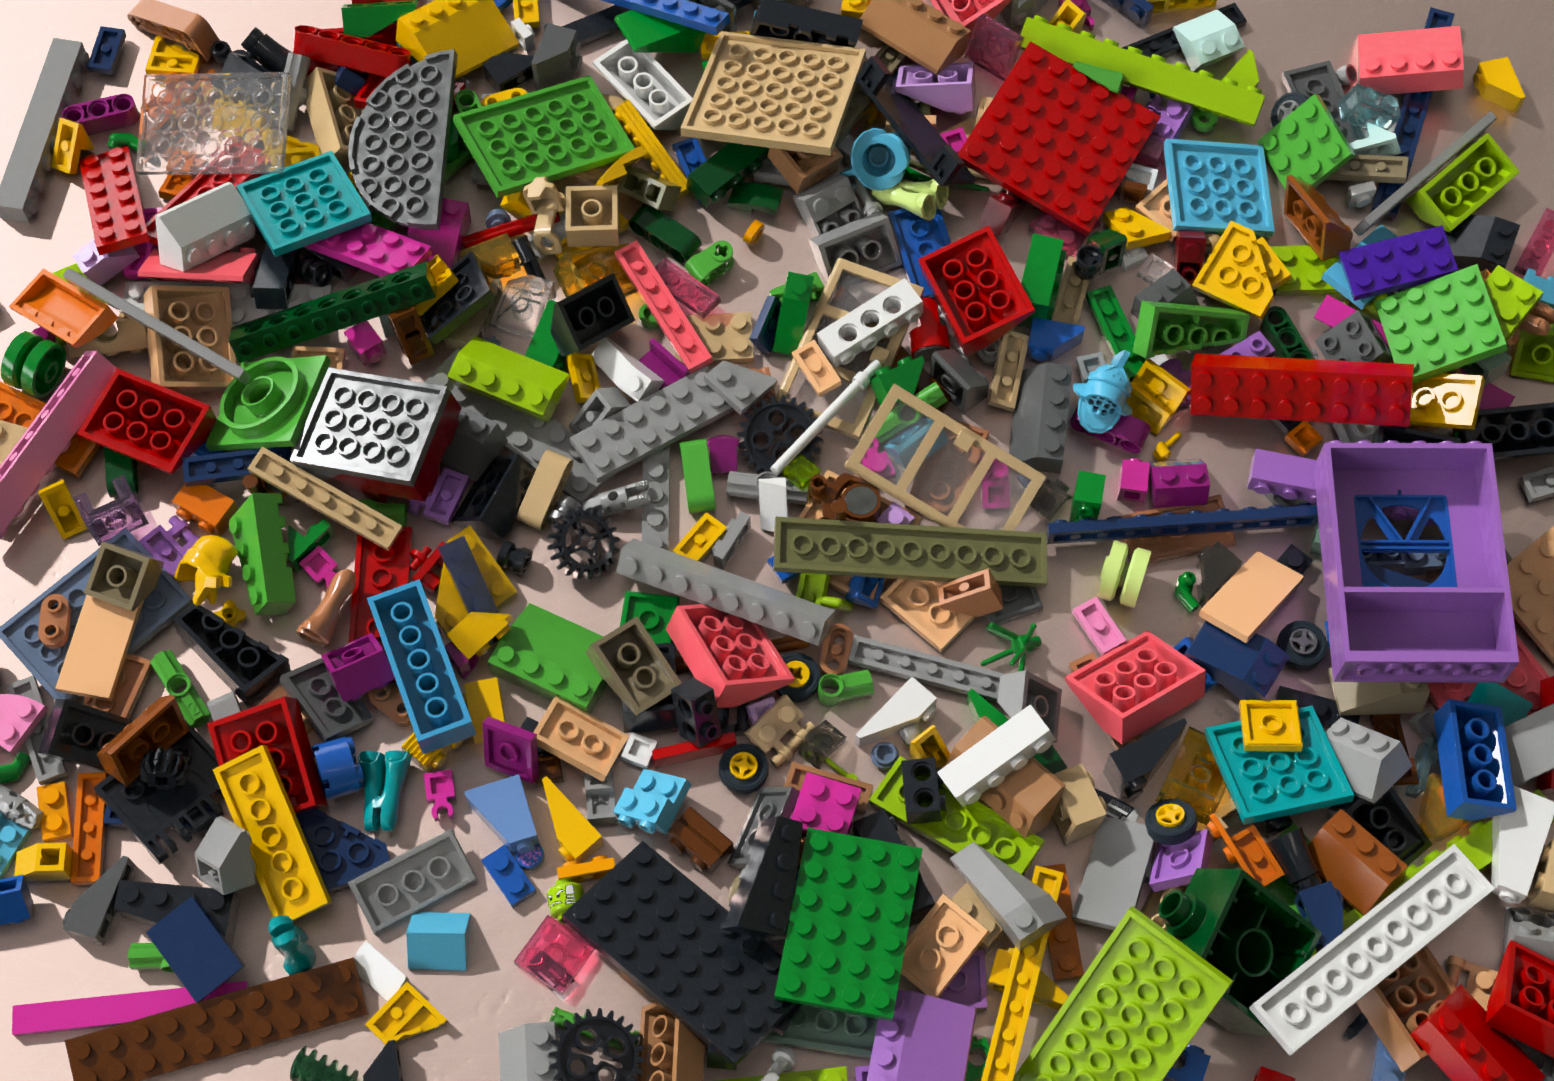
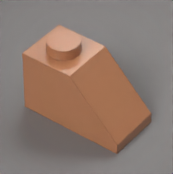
M989 568L938 585L939 606L941 609L974 617H980L1003 609L1001 588Z

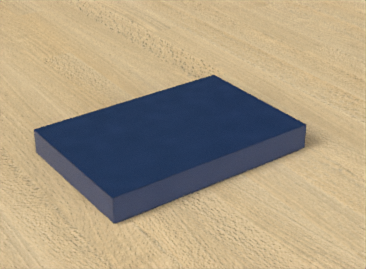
M191 896L146 932L196 1003L205 999L245 967L243 961L195 896Z

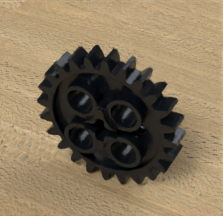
M772 395L771 403L767 404L764 399H761V408L754 404L752 405L755 412L753 415L745 412L744 415L748 423H739L745 432L737 433L738 438L744 440L740 442L738 447L739 449H746L742 452L741 457L743 459L750 458L747 466L750 468L756 465L754 471L756 474H760L763 470L764 472H772L770 467L777 461L778 454L781 451H787L796 441L792 438L793 432L797 429L806 431L819 418L811 419L815 412L813 408L805 411L806 402L803 401L797 406L796 397L787 402L785 395H782L780 402H777L774 395ZM782 415L784 416V421L780 425H772L771 419L773 416ZM795 419V422L787 429L790 420ZM784 434L786 440H779L777 443L775 436H782ZM816 435L777 476L785 475V478H790V473L794 472L799 478V469L803 468L807 472L810 471L807 463H817L813 454L822 453L821 449L816 445L823 444V438ZM766 436L769 438L766 446L757 447L755 445L759 437ZM773 447H775L772 452V455L769 458H767L766 454L769 453L773 449Z
M601 1008L597 1009L595 1016H592L590 1010L586 1009L583 1019L578 1013H575L573 1015L574 1024L566 1019L563 1022L566 1031L561 1029L555 1031L560 1040L550 1041V1045L556 1051L547 1054L548 1058L555 1059V1063L551 1064L548 1070H557L558 1073L553 1077L552 1081H600L598 1075L602 1069L611 1072L613 1081H636L633 1075L643 1074V1071L636 1067V1065L645 1062V1058L637 1056V1053L642 1051L644 1046L635 1045V1041L640 1037V1034L631 1036L629 1032L634 1025L630 1024L624 1027L622 1025L624 1021L623 1015L617 1021L613 1020L614 1013L612 1010L606 1017H603ZM588 1031L593 1035L594 1043L592 1046H585L581 1043V1032ZM610 1041L620 1043L622 1047L621 1055L615 1056L609 1052L608 1043ZM571 1048H577L589 1055L598 1051L600 1052L599 1058L618 1062L621 1064V1068H617L605 1061H600L595 1065L593 1064L594 1058L573 1053ZM572 1060H579L584 1064L585 1070L582 1075H576L571 1071L570 1063Z

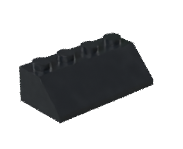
M1554 402L1479 410L1475 430L1452 428L1453 433H1460V443L1471 441L1492 443L1494 460L1554 454Z

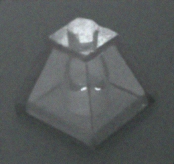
M533 275L508 280L490 321V326L532 338L548 300L555 301L556 299L554 281Z

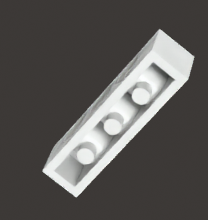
M906 278L819 331L817 333L818 344L835 367L841 364L846 365L863 350L868 351L872 349L885 336L890 337L897 333L904 324L908 322L913 323L918 320L923 313V301ZM892 308H897L900 310L895 314L888 312ZM870 322H875L878 324L877 326L872 328L866 326V324ZM847 336L856 337L853 341L844 340Z

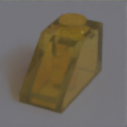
M508 233L459 251L461 259L472 251L478 257L486 276L494 279L510 277L516 272L521 271L519 257Z
M1436 773L1428 775L1419 816L1423 821L1420 823V826L1428 838L1433 837L1434 840L1442 841L1470 823L1465 819L1447 817L1442 778Z

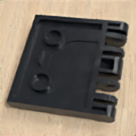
M189 725V731L170 747L172 751H180L182 756L189 759V776L179 790L171 789L168 792L165 789L158 791L156 787H148L147 782L141 781V774L127 787L112 775L93 787L98 797L159 865L167 860L169 856L157 842L158 840H161L169 852L174 854L178 851L176 843L167 835L170 831L175 829L180 838L186 843L193 839L189 831L181 824L183 821L190 826L196 835H199L214 822L203 806L207 805L210 811L214 812L217 817L224 816L221 806L213 800L219 794L223 796L213 769L219 767L215 750Z

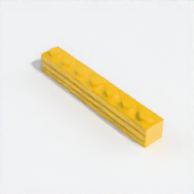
M628 99L621 105H618L615 109V117L623 124L625 132L631 135L635 146L642 145L646 154L644 158L650 161L651 168L658 172L659 177L682 187L678 199L690 193L686 188V177Z

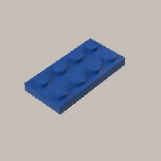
M904 208L888 212L889 221L908 282L924 287L922 298L929 297L935 299L921 272L918 259L951 244L941 210L936 209V216L932 220H925Z

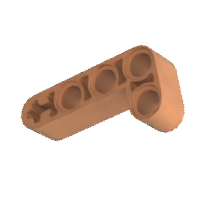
M139 0L127 14L128 20L138 29L184 44L188 51H192L200 56L201 63L207 64L213 57L211 46L220 40L208 21L201 15L160 1Z

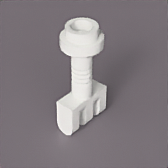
M855 175L851 176L853 182L851 184L855 194H858L865 206L862 211L864 217L876 212L882 213L883 208L881 204L873 202L867 191L869 188L863 186Z
M786 1046L776 1049L772 1055L773 1065L759 1081H777L783 1070L792 1069L796 1063L795 1052Z

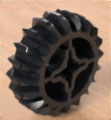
M577 507L575 512L570 509L565 512V516H558L557 521L559 524L554 523L551 525V529L555 533H551L547 537L549 540L554 541L553 544L547 546L548 550L555 551V554L550 559L552 561L556 559L560 561L556 569L559 570L566 567L565 575L570 576L574 572L575 580L581 579L582 576L585 580L592 579V576L598 578L602 576V571H609V563L613 564L617 560L612 554L619 553L620 550L614 546V543L619 542L620 538L613 537L612 533L617 531V528H609L608 526L611 519L606 518L602 520L603 512L598 511L594 514L591 507L587 508L585 512L582 507ZM581 523L591 526L597 533H590ZM570 528L571 543L566 547V535ZM592 539L591 542L587 543V546L575 548V546L580 544V541ZM601 540V553L597 559L596 545ZM570 554L579 555L582 561H586L587 565L577 562Z

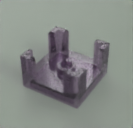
M125 475L112 481L119 498L96 509H93L86 493L73 497L84 524L98 546L101 545L102 541L107 542L125 527L131 532L149 524L135 493L132 492Z

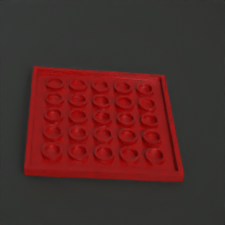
M1030 41L958 152V156L963 160L965 166L1088 237L1161 116L1120 92L1119 94L1112 92L1105 86L1077 71L1073 65Z

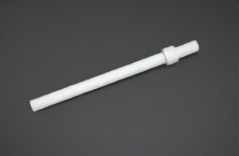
M874 359L863 372L859 371L852 378V383L770 467L771 471L779 475L859 390H864L870 384V379L882 367V364Z

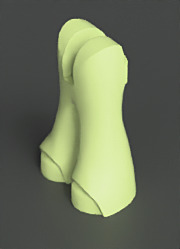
M902 179L901 182L891 189L872 190L871 195L881 204L896 205L925 220H932L936 216V209L941 210L946 205L949 196V186H941L934 179L924 182Z

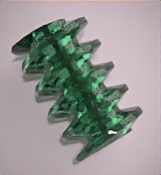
M307 1045L297 1054L290 1071L291 1081H357L359 1074L358 1070H354L350 1076L347 1075L349 1066L346 1064L338 1071V1060L336 1059L329 1066L326 1065L328 1059L326 1054L319 1061L316 1060L318 1051L315 1049L309 1055H306Z

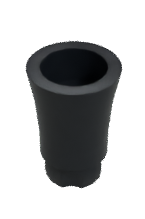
M254 27L241 43V46L250 52L249 55L263 67L283 78L288 53L293 52L279 44L267 33L264 34L257 27Z
M1302 827L1266 843L1285 873L1289 884L1293 885L1296 894L1299 891L1322 884L1320 876L1316 873L1319 870L1306 843Z

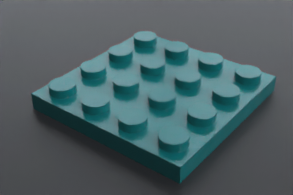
M332 151L236 185L237 191L244 199L253 220L275 257L372 221L370 211Z
M1313 706L1298 708L1303 744L1302 752L1244 751L1241 720L1205 728L1204 735L1243 825L1353 802L1354 793Z

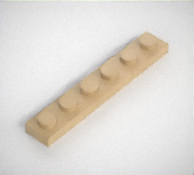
M261 447L247 468L250 473L387 551L390 550L403 529L402 525L264 447Z

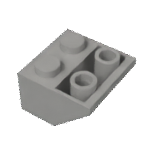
M834 173L793 196L803 221L815 237L864 217L849 179L844 175Z
M222 816L214 820L194 853L199 880L223 895L256 884L254 877L256 865L250 854L249 847H251L252 841L247 830Z
M1506 907L1503 954H1505L1508 943L1513 940L1554 961V912L1540 913L1526 907Z

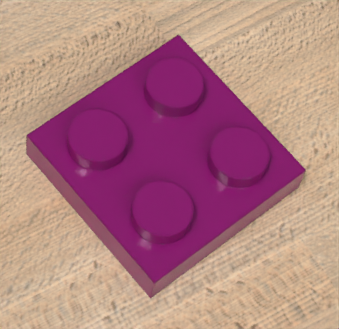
M488 716L482 722L485 766L510 776L519 774L521 780L533 784L539 778L537 734Z

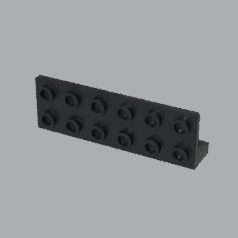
M871 56L856 78V81L862 87V91L873 100L876 108L885 115L891 127L898 131L905 144L914 151L920 163L927 167L938 184L941 186L974 184L976 178L964 165L963 160L946 143L911 98L896 92V80L879 57Z

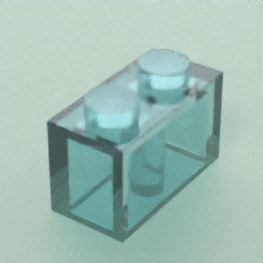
M1356 84L1338 102L1341 121L1368 130L1367 123L1388 130L1401 118L1397 98Z

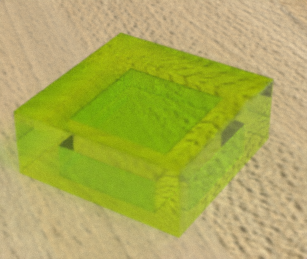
M800 455L783 469L782 476L803 491L810 485L809 482L812 481L811 478L813 476L820 475L821 469Z

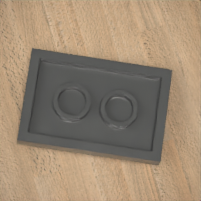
M322 658L287 672L280 677L279 682L290 697L297 698L301 713L323 743L338 739L370 724L373 720V716L360 698L354 701L347 700L343 702Z
M793 786L759 788L727 864L735 869L746 868L750 857L748 853L760 821L776 816L790 818L800 794L799 790Z

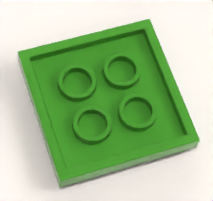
M1317 94L1311 96L1257 141L1259 145H1263L1264 155L1285 191L1286 179L1289 175H1293L1315 188L1356 156L1322 98Z

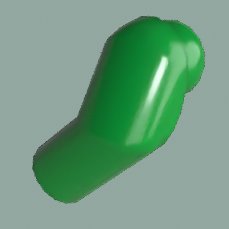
M113 133L109 136L110 140L107 143L111 149L127 145L139 154H142L147 148L145 142L131 133Z
M1187 571L1178 577L1174 593L1176 598L1191 614L1200 607V604L1192 595L1196 577L1192 572Z

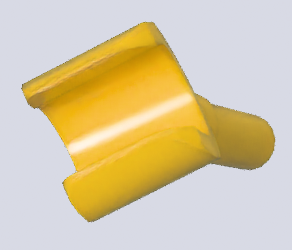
M1180 432L1174 434L1168 441H1161L1156 445L1153 455L1157 461H1165L1172 455L1168 448L1182 437Z

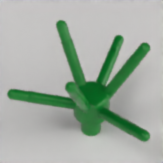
M995 623L986 625V630L1011 641V648L983 660L980 663L981 666H986L1015 653L1009 664L1014 666L1020 659L1018 672L1024 671L1026 654L1031 653L1035 647L1041 646L1042 643L1039 636L1032 637L1037 625L1033 623L1027 634L1018 635Z

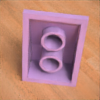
M974 62L952 63L937 75L920 64L899 65L896 92L946 112L965 114L973 111L976 91Z

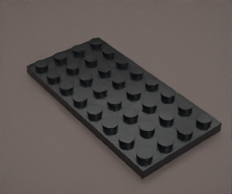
M644 841L638 844L562 914V921L734 1068L798 1005V1003L774 999L782 955L763 939L720 929L723 919L727 918L729 911Z

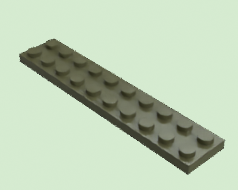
M775 517L774 572L950 582L989 568L998 585L1046 588L1048 584L1047 533Z

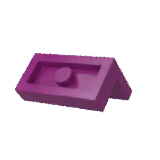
M654 338L649 341L650 351L638 360L664 380L659 390L690 375L689 369Z

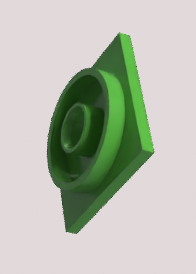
M327 355L298 358L269 357L259 361L242 362L240 367L245 369L251 378L247 385L235 378L228 385L220 401L219 416L205 447L211 452L296 446L331 360Z

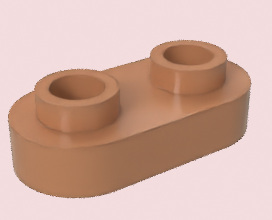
M61 594L49 595L41 604L38 636L44 646L50 649L62 647L69 638L71 605ZM59 604L56 609H51L52 605ZM56 629L53 635H48L50 630Z
M834 624L830 627L829 635L824 640L820 657V670L824 675H843L847 670L853 644V633L848 626ZM840 637L844 642L838 644L834 640ZM834 662L838 664V667L832 669L828 665Z
M389 683L384 688L369 691L368 697L371 705L381 714L400 727L412 725L407 712L399 713V709L405 707L398 688ZM381 691L387 692L384 697H378V694Z

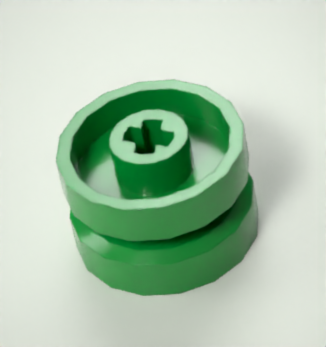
M24 331L19 333L11 341L3 356L0 368L1 379L5 384L17 389H23L24 392L38 398L48 396L55 389L64 372L66 350L62 345L47 339L44 340L43 337L32 332Z

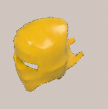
M205 535L199 538L187 550V553L178 564L174 577L178 581H195L196 591L192 600L196 606L201 605L206 598L210 604L214 605L217 600V590L222 586L232 587V577L227 574L233 560L238 555V550L227 539L215 535Z

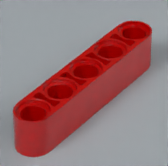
M307 25L294 27L293 53L309 57V59L389 77L406 64L410 66L411 52L408 49Z

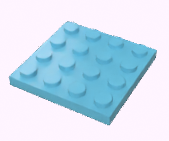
M1181 139L1165 140L1163 147L1173 231L1203 230L1204 233L1223 234L1230 221H1233L1253 230L1255 236L1272 237L1275 230L1263 145Z

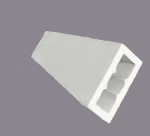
M1513 785L1517 810L1513 813L1493 816L1491 885L1495 889L1491 893L1499 895V898L1504 902L1520 904L1528 895L1554 817V802Z

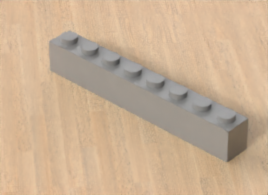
M53 38L0 183V218L30 223L32 214H35L37 211L39 194L43 192L45 177L52 168L51 162L59 118H62V112L66 107L74 105V95L77 88L81 86L84 67H87L89 62V54L80 41Z
M635 538L621 549L616 571L618 574L817 646L829 635L835 612L833 609Z

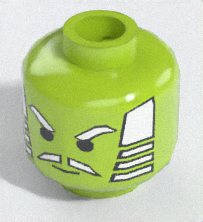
M563 878L557 880L555 885L548 890L549 913L551 917L558 919L559 923H565L562 921V914L585 894L581 884L573 882L571 878Z

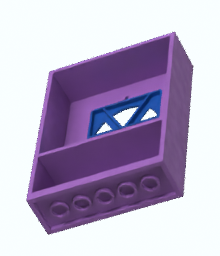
M1339 440L1324 443L1314 465L1333 682L1504 683L1518 665L1519 656L1492 443H1482L1480 441L1468 443H1454L1453 441H1443L1440 443H1427L1425 441H1415L1412 443H1399L1398 441L1371 443L1366 440L1356 443H1343ZM1391 506H1407L1419 510V514L1405 540L1401 538L1382 512V509ZM1370 518L1376 522L1388 540H1361L1364 526ZM1428 519H1432L1439 527L1444 540H1418ZM1362 553H1447L1441 575L1429 586L1390 587L1381 582L1370 571Z

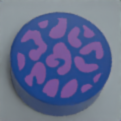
M540 844L534 845L535 848L528 853L521 854L518 853V850L515 851L516 861L522 869L533 871L543 864L544 852Z

